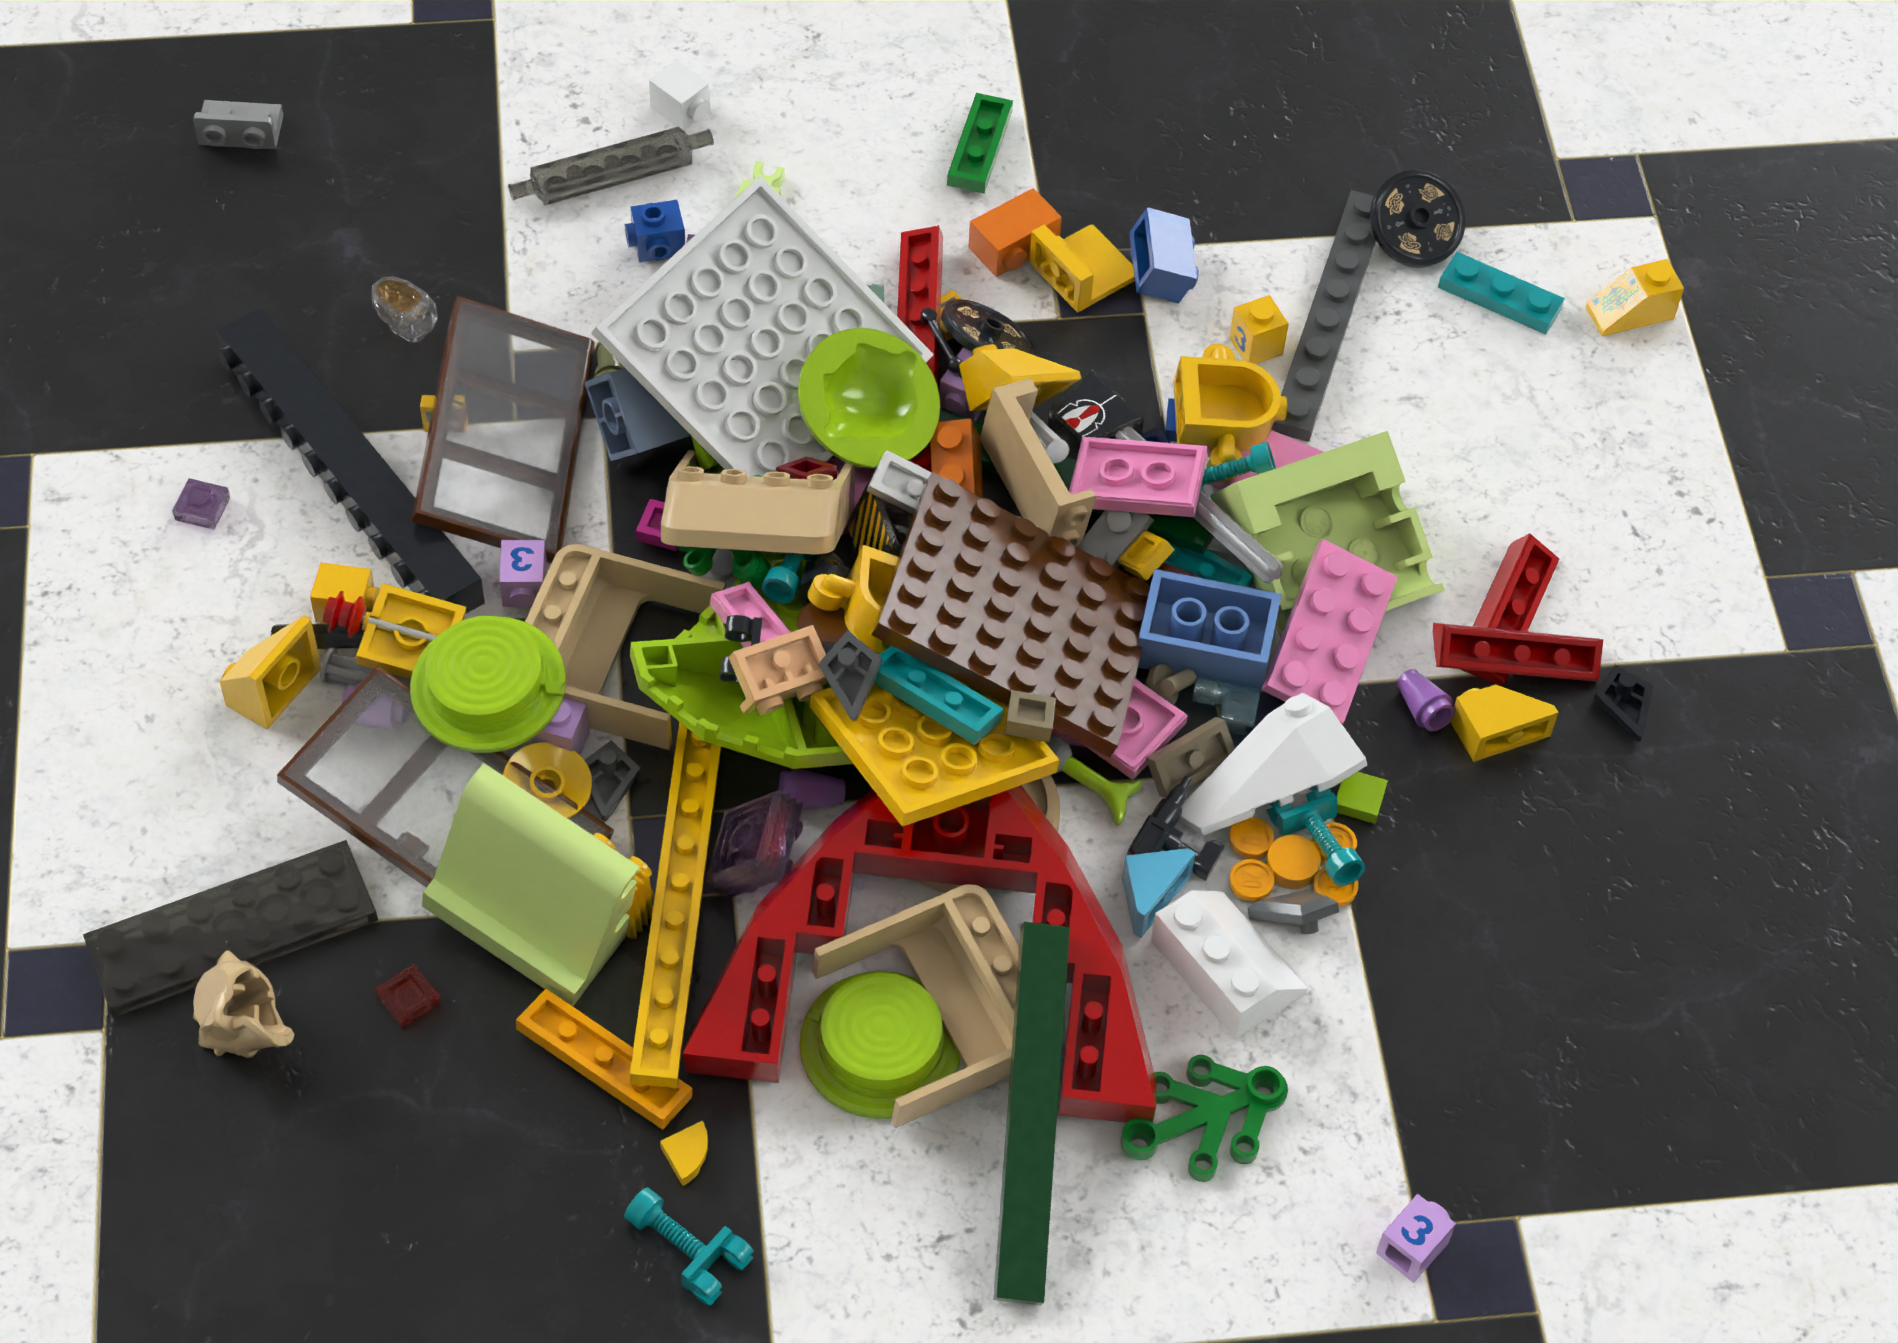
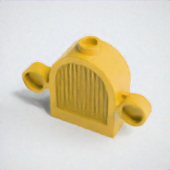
M1212 344L1204 350L1202 357H1180L1173 379L1177 444L1207 446L1208 450H1212L1207 467L1210 468L1224 462L1243 458L1240 451L1250 450L1251 446L1264 442L1271 431L1274 420H1285L1287 398L1286 396H1281L1274 378L1266 370L1254 363L1235 360V354L1229 347L1223 344ZM1230 477L1229 479L1226 478L1225 480L1222 479L1221 481H1231L1236 477Z
M863 545L847 578L835 574L817 575L808 591V598L813 605L825 611H835L842 607L848 630L871 650L881 654L891 645L871 634L898 557Z

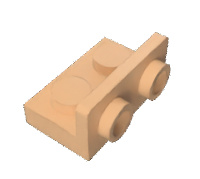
M813 625L734 651L728 657L746 697L740 705L743 714L755 710L758 711L759 715L769 714L783 707L784 700L797 696L799 702L811 699V693L824 690L822 686L828 680L818 664L826 656V653Z

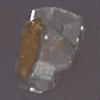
M394 276L382 277L372 285V305L379 318L390 326L392 332L408 342H420L433 330L438 319L435 302L425 291L408 280Z

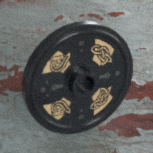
M1423 170L1400 172L1384 182L1372 200L1370 224L1373 235L1381 249L1389 257L1403 265L1418 268L1436 265L1453 254L1464 235L1465 212L1457 192L1443 178L1431 172Z
M955 299L949 301L941 313L942 322L948 332L970 351L980 346L994 344L997 346V349L1015 348L1032 355L1035 354V348L1029 336L1011 319L986 305L970 300Z

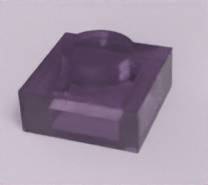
M188 478L172 510L174 519L215 530L230 500L228 487Z

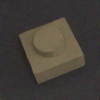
M1011 690L1005 734L1050 742L1056 698Z

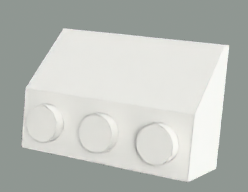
M1191 890L1155 913L1151 941L1234 1039L1239 1038L1307 993L1308 988L1223 891Z

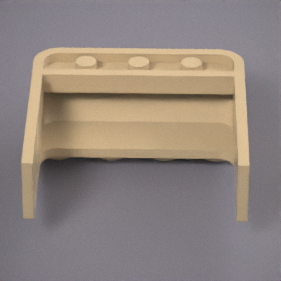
M688 450L669 477L661 520V541L668 545L799 554H825L832 552L854 510L855 465L846 464L847 462H845L837 479L834 480L832 476L825 474L809 475L807 479H791L790 474L785 472H767L764 474V477L747 476V472L740 469L723 470L721 474L704 473V469L696 467L697 457L695 451Z
M571 544L561 548L556 553L525 622L545 633L559 650L566 672L564 698L587 704L589 728L670 750L672 745L671 714L601 695L642 603L656 601L702 613L710 606L711 594L725 590L726 583L593 547Z
M968 884L957 887L815 948L812 973L816 979L888 948H896L903 952L920 985L935 1000L941 1013L942 1025L966 1067L895 1099L891 1118L895 1128L998 1083L1010 1075L1019 945L990 894L977 885Z

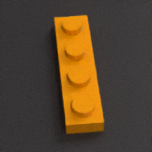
M545 989L516 1019V1029L662 1130L692 1098V1087L679 1078L677 1088L630 1084L633 1047L548 989Z

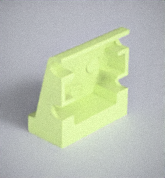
M1388 431L1235 482L1210 495L1214 503L1282 563L1281 577L1278 580L1274 579L1270 584L1264 583L1247 567L1248 571L1254 574L1253 581L1258 590L1282 594L1275 625L1280 638L1315 547L1322 539L1398 577L1385 611L1445 590L1442 583L1434 584L1429 577L1426 564L1427 560L1433 558L1416 508L1408 509L1401 499L1399 488L1406 481Z
M483 763L469 780L461 795L434 879L423 891L422 907L542 988L548 989L571 1006H574L626 937L630 917L626 912L633 903L637 883L633 878L639 871L640 866Z

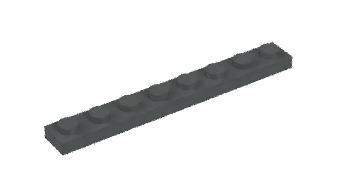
M1353 190L1349 194L1281 396H1286L1287 398L1286 418L1284 421L1274 420L1271 430L1280 434L1310 442L1376 244L1370 224V208L1374 198L1373 195Z

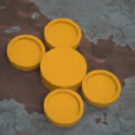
M1256 817L1232 825L1229 833L1230 847L1239 856L1247 858L1236 863L1231 869L1229 876L1230 889L1238 898L1248 902L1263 900L1271 894L1274 882L1288 889H1301L1313 882V892L1338 902L1339 907L1347 906L1355 899L1358 891V880L1346 886H1337L1325 871V866L1319 870L1321 860L1326 863L1328 858L1314 838H1312L1311 842L1309 839L1299 835H1285L1274 841L1271 827L1265 821ZM1325 823L1343 849L1352 848L1356 851L1357 839L1350 828L1341 823ZM1267 855L1265 863L1255 860Z

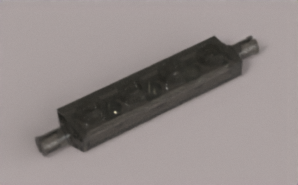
M675 127L530 167V179L508 184L509 193L513 201L535 194L545 206L692 164V150L714 145L713 135L710 129L688 135L680 127Z

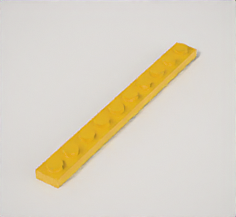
M679 722L630 1068V1084L677 1088L721 755V746L703 741L681 722Z

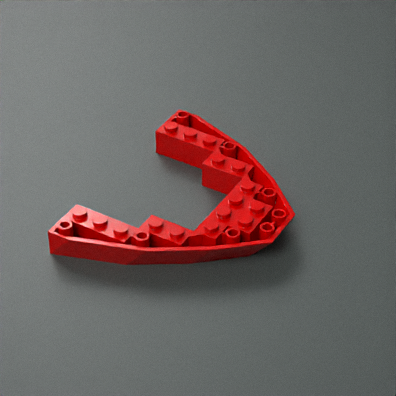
M1021 785L903 827L873 789L827 827L757 905L694 1024L683 1052L686 1073L779 1083L797 953L814 954L815 948L846 936L854 874L954 885L970 884L982 888L1035 893L1033 923L1070 927L1066 983H1071L1072 989L1058 1115L1127 1123L1135 1118H1145L1153 1122L1156 1110V1078L1123 946L1069 846Z

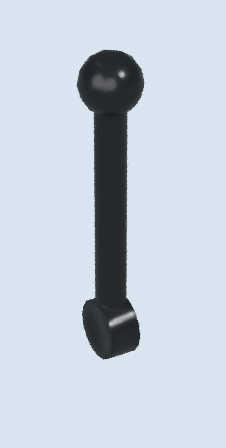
M931 308L923 309L920 321L924 325H929L949 361L948 369L950 372L959 373V364L963 361L955 357L937 325L936 311Z

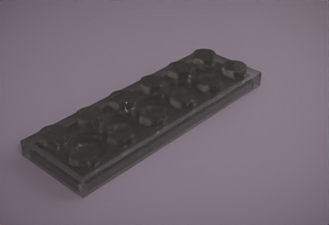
M347 840L82 935L111 1015L114 1018L196 988L202 975L216 966L218 959L227 950L231 951L240 961H247L256 966L376 922L378 917Z

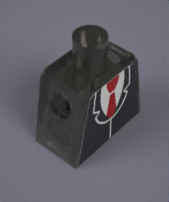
M1093 370L1088 372L1052 405L1048 417V427L1068 444V454L1074 460H1077L1082 437L1116 439L1115 434L1126 427H1132L1142 436L1144 418Z

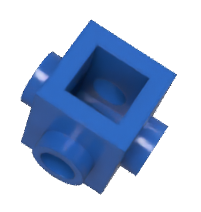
M678 200L630 206L631 223L625 224V235L628 248H636L639 263L671 258L685 245V228Z

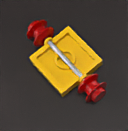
M382 583L372 613L366 612L367 607L362 596H359L352 603L345 601L344 591H340L337 598L329 597L323 614V622L329 623V633H332L337 626L346 628L348 638H352L360 632L361 627L362 630H365L356 654V664L372 669L380 666L390 674L411 679L414 666L423 650L442 632L452 625L463 621L466 607Z

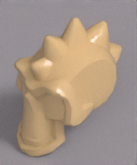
M225 951L218 959L217 965L205 972L196 986L193 1000V1019L200 1025L199 1045L204 1048L214 1049V1053L217 1056L229 1052L246 1058L253 1057L263 1048H277L290 1045L295 1034L291 1027L283 1025L275 1008L273 987L268 978L254 965L247 961H240L231 951Z

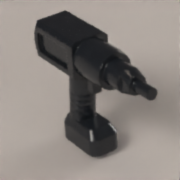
M1184 776L1180 785H1176L1169 792L1166 799H1161L1152 814L1148 815L1130 845L1127 855L1188 848L1195 852L1193 873L1207 881L1221 857L1225 845L1212 840L1206 842L1199 853L1180 840L1183 832L1174 827L1182 814L1181 807L1186 800L1187 787L1192 780L1189 776Z

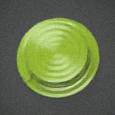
M852 328L839 331L825 338L811 351L800 372L798 401L803 419L815 439L828 452L847 462L846 464L855 465L857 468L877 469L886 450L909 461L925 448L935 433L940 415V397L935 378L923 358L910 345L894 335L870 328Z
M477 616L452 625L432 640L423 650L411 676V701L415 714L422 726L430 735L443 744L454 749L472 753L504 751L532 739L553 720L565 695L566 672L559 650L553 641L538 628L514 618Z
M871 971L840 980L826 989L815 1000L805 1015L801 1028L800 1055L809 1081L821 1096L831 1104L861 1117L875 1119L892 1118L895 1099L957 1072L961 1060L942 1025L941 1013L933 997L920 985L918 979L901 973Z

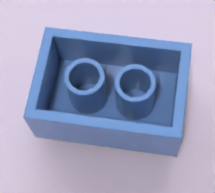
M1154 569L1138 639V645L1143 647L1138 668L1150 670L1155 665L1166 664L1172 669L1174 674L1190 668L1196 673V680L1262 693L1261 689L1265 679L1282 594Z

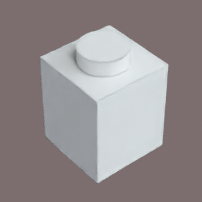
M674 61L649 79L650 107L682 131L694 122L702 120L710 111L709 83L679 61Z

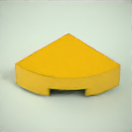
M703 1120L660 1141L661 1150L682 1186L688 1184L698 1175L707 1155L708 1135Z

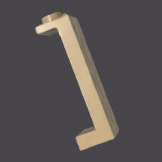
M1029 378L993 388L980 436L981 443L1022 517L1046 531L1049 536L1064 538L1077 547L1083 540L1096 500L1095 493L1092 489L1076 494L1069 493L1030 424V417L1038 393L1032 379Z

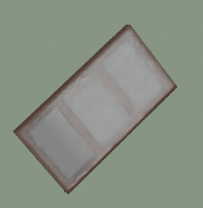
M457 296L452 305L411 522L501 548V540H544L547 562L552 563L556 553L563 547L587 397V389L584 382L590 378L595 347L594 340Z
M377 666L277 774V783L427 888L434 879L461 795L469 780L483 763L503 775L504 768L511 757L502 751L492 753L466 752L454 749L438 741L429 734L418 720L411 701L410 687L380 666ZM511 762L505 776L507 779L564 817L578 809V805L562 793L552 798L538 796L532 791L529 784L532 772L519 763ZM535 776L534 785L539 791L553 793L557 790L538 776ZM584 808L567 818L591 835L600 833L610 840L614 833L613 828Z

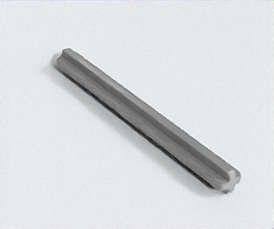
M1126 427L1115 434L1116 439L1146 441L1132 427ZM1200 490L1195 517L1193 518L1264 583L1270 584L1274 579L1278 580L1282 575V563Z

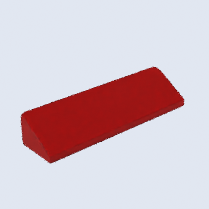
M1530 533L1513 541L1507 549L1473 626L1528 631L1560 558ZM1460 669L1498 685L1504 684L1508 677V673Z
M1433 623L1432 633L1436 667L1599 682L1603 639Z

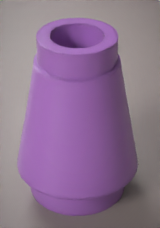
M1410 669L1398 678L1397 687L1418 726L1426 728L1428 731H1437L1445 727L1453 719L1455 708L1453 707L1452 697L1416 669Z
M792 769V771L781 772L779 780L780 807H790L792 812L843 805L845 799L844 778H836L804 769Z

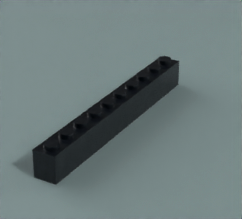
M259 308L218 329L217 333L221 347L217 349V355L225 369L228 371L233 369L237 373L238 381L248 397L254 395L257 398L259 407L269 423L276 422L287 446L291 450L296 448L302 454L303 463L311 476L316 477L319 475L323 480L324 488L331 501L336 505L341 503L346 509V515L352 527L357 532L363 530L369 537L368 542L372 551L379 560L385 558L389 562L397 583L402 588L408 586L412 592L465 606L466 614L485 604L481 577L442 530L411 522L415 503L413 494L263 311Z

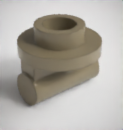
M1158 664L1150 669L1146 686L1174 705L1178 698V692L1193 685L1197 677L1196 673L1190 668L1174 674L1172 669L1166 664Z

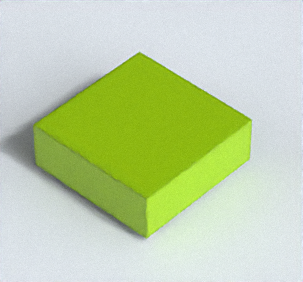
M1356 772L1343 780L1337 794V813L1375 824L1388 780L1361 772Z

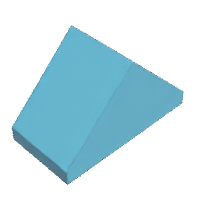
M1186 848L1125 856L1122 881L1135 935L1142 938L1154 923L1155 913L1166 907L1191 877L1195 852Z

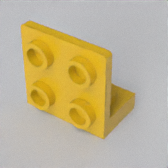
M1045 224L1031 233L1029 263L1077 313L1135 281L1133 264L1094 225H1088L1065 239L1055 236Z

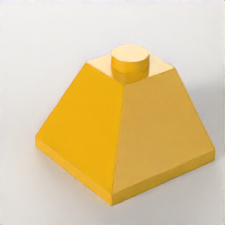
M994 344L974 349L972 351L973 355L959 364L970 412L988 410L993 388L1031 378L1038 390L1034 407H1038L1081 380L1080 371L1015 348L997 349V346Z
M303 615L249 649L236 663H232L226 668L219 682L227 707L268 730L321 670L311 619Z

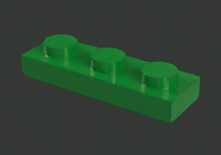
M981 93L975 94L947 174V186L985 194L1013 111V100Z

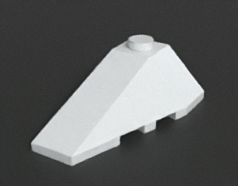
M1302 692L1298 696L1289 698L1285 704L1268 713L1183 803L1181 807L1182 814L1178 821L1204 836L1252 818L1257 807L1277 801L1280 806L1294 802L1293 794L1316 786L1319 792L1334 787L1366 767L1367 761L1331 708Z

